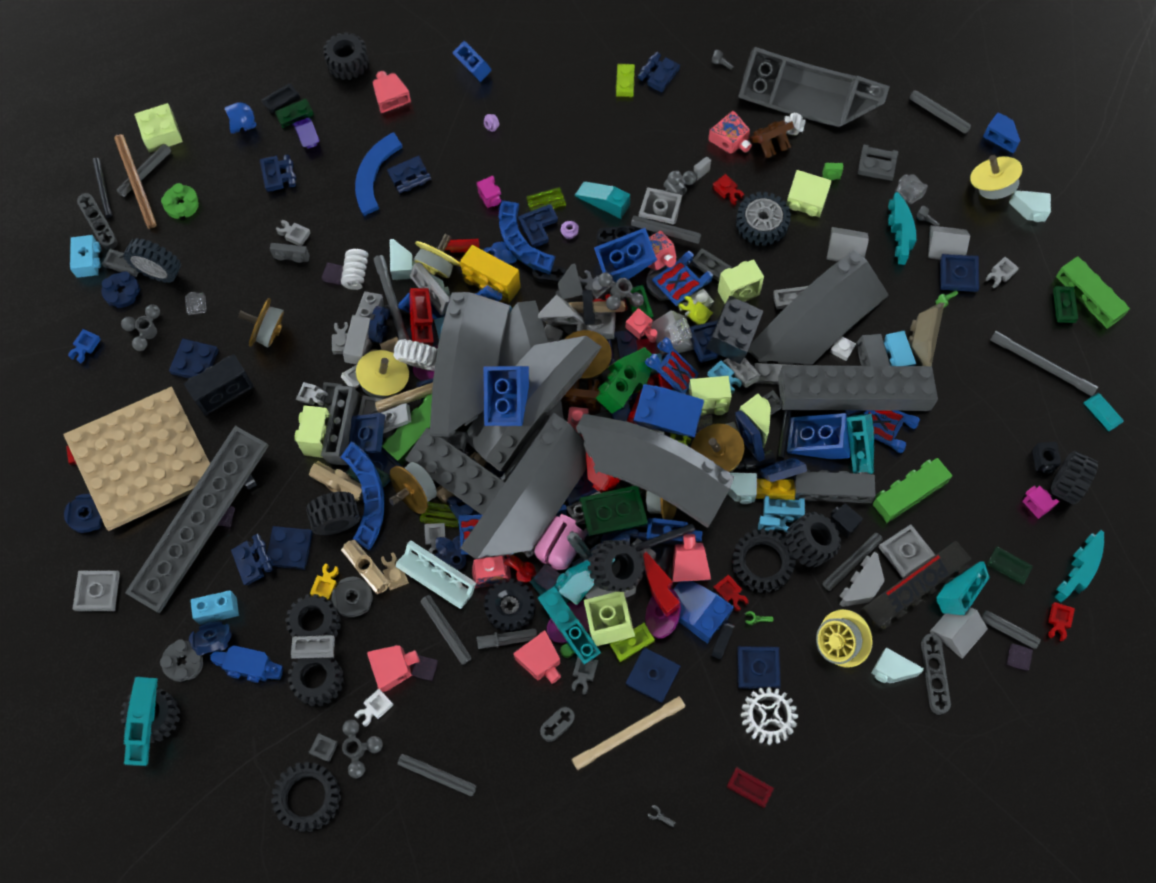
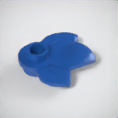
M496 242L492 247L483 249V251L507 264H513L517 261V258L508 250L505 242Z

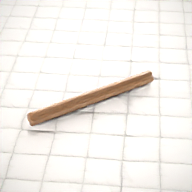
M116 135L114 139L147 228H154L157 224L124 135Z

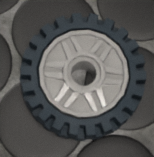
M761 192L756 193V196L751 194L749 198L746 197L744 202L740 204L736 220L737 229L739 228V233L743 234L744 239L748 238V242L752 243L754 240L755 245H759L760 242H762V246H766L767 242L770 245L774 244V241L777 243L787 233L791 216L789 207L786 206L785 201L781 202V197L775 198L773 193L768 196V192H764L762 196Z
M132 239L123 255L126 263L131 265L130 267L133 269H137V272H142L144 276H149L153 280L155 278L157 281L165 283L173 282L181 268L180 260L175 255H171L172 252L166 251V248L163 246L159 247L157 243L153 244L152 241L147 240L146 242L145 239Z

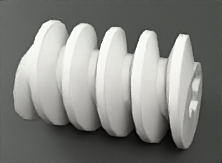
M350 249L345 253L341 284L344 287L352 290L363 288L361 284L365 281L363 277L366 275L365 270L367 267L365 264L368 262L366 259L369 256L368 252L362 249Z

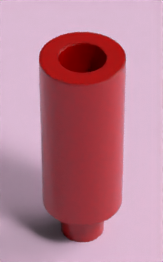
M479 239L450 240L445 250H450L451 253L467 252L472 245L480 249Z

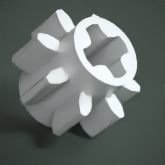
M792 113L790 117H785V121H792L795 127L787 131L788 134L797 135L799 131L803 132L806 120H802L803 117L800 114Z

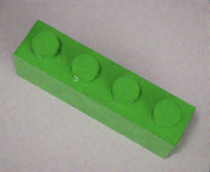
M1078 256L1064 265L1056 275L1065 286L1074 287L1075 296L1107 329L1122 319L1130 309L1126 302L1121 300L1114 293L1113 289L1108 287L1101 280L1100 276L1095 274L1088 267L1087 263Z
M428 394L421 406L411 412V423L398 427L397 431L393 435L388 436L384 441L382 447L402 466L407 462L405 460L425 429H430L432 394Z
M938 458L933 461L929 459L921 465V469L917 472L912 470L905 476L906 479L903 481L897 480L890 486L891 489L886 492L885 490L879 492L875 496L876 499L873 506L888 523L947 484L953 475Z

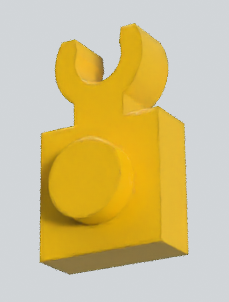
M325 563L322 568L323 577L317 575L310 595L318 594L320 598L324 596L329 601L337 585L333 578L338 575L339 569L335 566L333 572L329 573L327 572L329 565Z

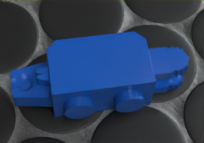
M649 518L647 525L639 526L647 528V533L639 532V535L631 537L648 540L684 527L688 523ZM695 530L688 533L694 534L696 541H702V531ZM684 535L661 544H684Z
M232 646L228 648L227 653L215 651L210 655V660L216 666L222 667L228 673L227 676L237 679L240 676L247 677L248 681L259 683V680L281 679L284 670L283 666L272 662L265 652Z

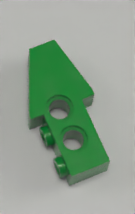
M645 347L617 360L607 367L611 371L607 376L608 381L599 387L598 390L600 392L596 399L612 414L625 405L632 393L641 390L644 384L647 385L652 368L645 364V360L650 358L652 353Z

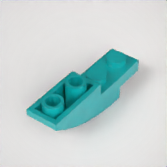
M895 192L893 199L889 200L888 208L891 210V214L889 215L888 225H891V233H896L895 241H898L895 257H898V264L905 265L909 257V249L913 250L916 243V229L908 205L902 196Z
M1102 530L1096 535L1091 533L1085 540V543H1087L1085 548L1080 547L1073 555L1076 559L1071 563L1075 567L1068 574L1071 578L1068 582L1064 580L1056 589L1059 593L1055 598L1060 602H1063L1073 590L1080 594L1092 581L1098 570L1104 549V532Z
M555 586L538 597L553 623L584 665L601 654Z
M135 677L126 721L124 765H148L151 725L155 715L158 678Z

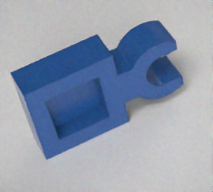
M83 329L73 343L76 348L72 349L68 356L73 360L76 355H79L76 360L82 363L85 360V353L91 354L101 340L100 337Z

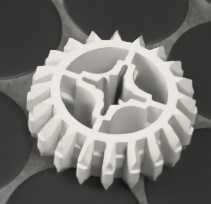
M404 339L397 341L393 356L396 360L410 366L434 371L438 349L423 343Z
M768 687L765 693L760 688L758 690L759 695L753 691L751 693L752 698L747 697L745 700L748 704H743L742 709L747 711L741 713V717L747 718L742 722V725H749L746 732H754L752 739H755L758 735L760 736V743H763L764 739L767 738L768 745H771L772 738H774V741L778 744L780 743V737L786 740L788 738L786 733L790 735L793 733L791 727H796L797 723L793 720L797 719L798 715L791 712H794L797 708L796 706H789L793 700L790 698L786 701L784 699L787 695L785 692L780 696L778 695L779 689L771 693V687ZM764 700L775 702L772 706L759 704V702ZM780 706L785 712V723L781 721L782 718L778 715ZM753 708L757 710V714L761 717L759 725L754 721ZM773 709H775L772 713V718H770V720L768 719L764 723L768 712H771ZM767 725L781 728L773 732L763 730Z

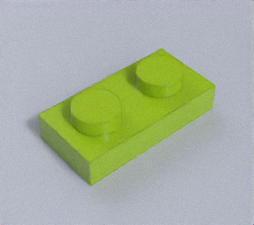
M618 64L616 96L633 97L634 65Z
M644 623L634 628L635 637L609 643L619 662L655 642V639Z

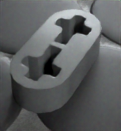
M563 707L553 714L541 726L542 738L547 742H553L574 723L573 711L570 708ZM562 713L565 715L570 714L569 722L564 720L561 724L558 723L562 719ZM556 725L557 727L553 731L555 735L551 736L549 734L546 736V728L551 729Z

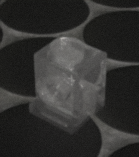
M914 173L910 176L905 174L899 180L897 191L911 205L925 195L928 186L923 184Z

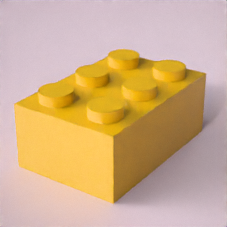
M474 245L469 248L460 261L464 281L471 286L475 285L480 290L487 285L502 293L500 302L504 301L510 304L521 288L519 269Z

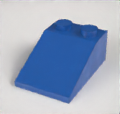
M646 228L594 247L602 272L611 274L614 282H617L620 278L630 279L657 261Z
M529 366L484 367V426L523 425L529 389Z
M644 384L633 421L639 426L651 430L695 437L704 400L663 387Z
M847 414L791 417L787 452L826 459L850 458Z
M680 581L673 589L678 594L681 603L678 622L708 644L732 614L734 606L694 581Z

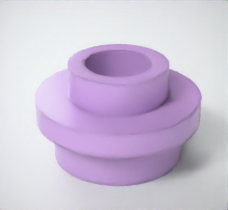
M494 114L485 116L484 125L486 129L493 132L499 127L498 118Z
M573 221L564 222L561 226V233L566 238H574L579 232L578 225Z

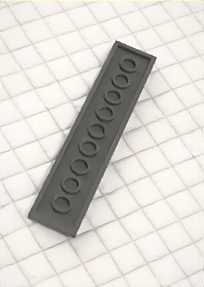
M237 426L233 428L125 592L126 594L154 611L161 613L269 445Z

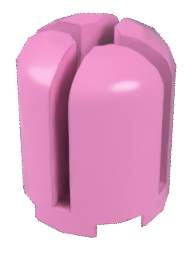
M561 514L560 517L555 515L535 546L536 557L546 566L551 564L552 569L566 570L577 554L567 540V536L570 535L569 532L578 533L584 541L588 535L587 529L581 530L576 525V520L564 514Z

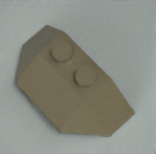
M940 302L919 313L917 319L912 321L910 331H913V335L909 336L908 342L917 366H932L945 303Z

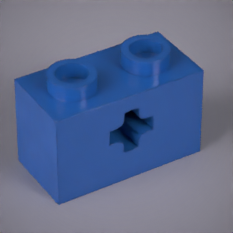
M465 41L453 52L455 57L480 82L492 71L489 65Z

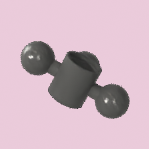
M672 171L663 185L666 190L662 191L683 196L687 191L684 185L694 184L696 182V174L692 171H687L682 177L679 171Z
M607 272L599 275V284L602 287L610 286L612 288L610 290L611 296L606 300L608 309L617 310L621 305V301L626 297L633 307H640L643 304L644 297L642 294L630 292L632 284L628 279L620 278L617 282H614L611 274Z
M154 304L146 307V316H141L137 320L132 317H125L121 322L124 330L133 331L137 329L140 335L132 341V346L137 351L145 350L147 347L146 339H152L157 334V328L152 321L159 317L160 309Z
M347 720L343 724L342 729L344 734L348 736V739L344 741L342 749L352 761L348 767L349 775L353 778H359L365 772L364 764L359 759L364 755L365 750L371 753L379 752L382 749L383 742L378 736H372L367 742L361 743L356 738L359 724L355 720ZM358 744L357 752L349 753L350 746Z

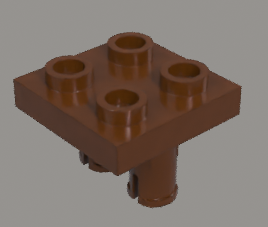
M775 121L770 123L769 127L753 131L754 135L749 136L750 143H761L765 158L776 154L771 142L773 137L777 138L780 151L790 148L791 145L786 132L795 128L792 121Z
M579 378L563 396V410L569 412V407L589 409V415L599 414L601 412V403L596 397L600 392L598 391L600 381L595 379L593 386V379H589L587 390L579 389L581 383Z

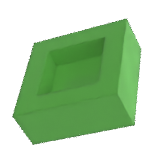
M825 163L822 173L823 178L830 180L840 179L843 172V163Z

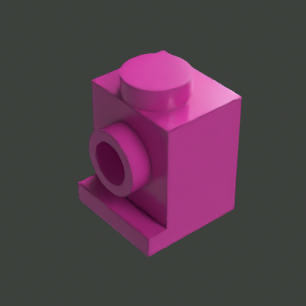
M493 176L477 182L478 193L487 208L501 203L499 197L501 191L498 185H495Z
M1035 486L1031 487L1026 492L1027 496L1023 500L1038 519L1053 509L1059 502L1057 499L1053 501L1050 494L1043 490L1041 486L1038 488Z

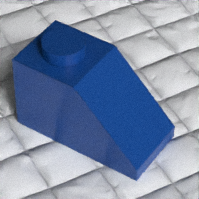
M997 112L987 126L983 137L1014 153L1020 143L1014 121Z

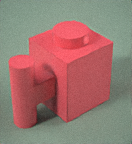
M638 308L626 321V329L639 340L645 335L651 343L656 341L657 330L651 329L652 319Z

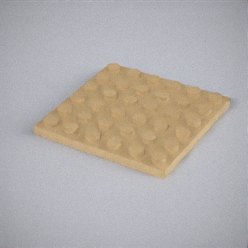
M172 387L63 434L108 531L190 494L210 465Z

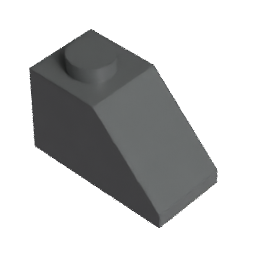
M571 264L558 283V291H555L556 295L567 302H583L582 287L575 264Z

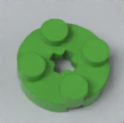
M180 183L170 188L161 199L166 213L176 219L193 215L199 207L198 196L195 190ZM183 199V201H184L183 204H182V203L177 204L179 200Z

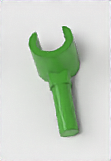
M955 290L948 295L941 294L936 300V304L942 302L945 303L944 307L949 304L947 300L958 295V291Z
M752 611L745 613V616L754 617L752 621H745L750 626L760 621L773 622V617L756 616Z
M568 643L563 645L560 650L565 658H570L575 653Z

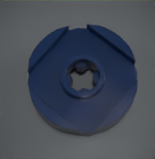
M124 271L104 279L101 292L109 305L124 308L135 302V297L140 293V286L133 276ZM125 287L124 289H122V293H119L117 291L119 288Z
M376 306L372 314H376L374 320L370 319L369 339H372L370 342L379 344L382 343L383 336L387 337L389 332V326H386V323L390 316V309Z
M91 494L78 495L75 497V500L67 504L64 511V519L70 528L79 533H88L100 529L103 520ZM85 509H87L89 514L83 517L81 513H84Z
M214 621L201 625L199 627L200 631L196 634L193 631L189 636L192 649L200 656L215 650L222 651L226 649L232 633L228 624L223 625L220 621Z

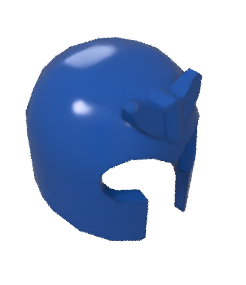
M238 102L225 107L230 119L231 133L240 132L239 130L244 127V130L256 127L257 123L254 122V113L249 105Z

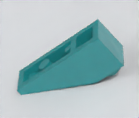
M583 182L575 194V197L620 219L630 206V194L614 186Z
M872 413L847 417L853 474L859 472L873 474L874 428Z
M588 560L569 568L556 581L558 592L576 605L595 585L593 583L595 579H591L589 576L591 570H588V566H590L591 562Z
M980 561L943 587L936 597L942 613L966 614L990 578L984 562Z

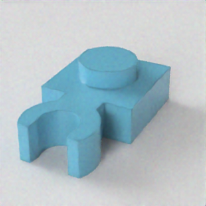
M722 361L718 362L707 374L709 377L729 376L732 394L735 392V389L731 385L736 384L739 388L741 387L742 382L738 378H733L734 371Z

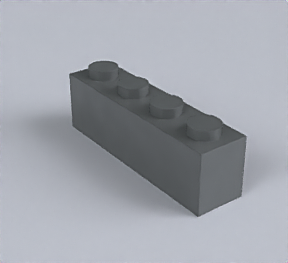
M353 386L335 387L321 456L330 465H348L341 458V455L349 445L352 416H358L362 398Z
M807 470L804 473L794 475L795 500L804 498L810 501L872 503L875 498V475L867 472L851 474L847 471L830 473L827 470L819 472Z

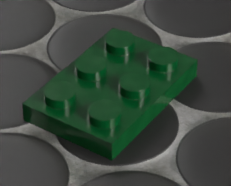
M638 486L580 498L589 538L647 525L648 523Z

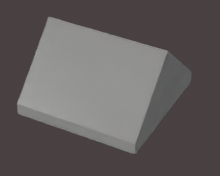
M647 187L639 217L675 224L682 195Z
M930 225L928 258L940 259L942 254L966 255L970 234L964 229Z
M832 227L827 259L839 261L852 250H855L865 258L869 240L868 233Z
M555 295L538 314L539 319H542L551 326L585 324V319L558 295Z
M669 311L652 322L651 329L657 330V345L667 337L671 340L673 348L678 353L694 350L687 332L689 326L685 316ZM659 349L661 357L666 356L668 354Z
M970 607L965 615L944 614L930 632L938 635L947 647L963 658L988 628L978 611Z

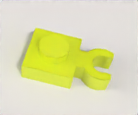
M685 296L684 298L688 301V305L684 306L680 303L678 305L679 308L688 310L689 313L686 316L696 325L706 323L713 312L699 301L693 304L692 298Z

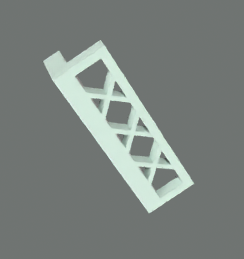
M411 540L407 544L405 554L396 563L398 569L460 609L472 597L476 585L475 581ZM461 582L469 586V588L463 586Z

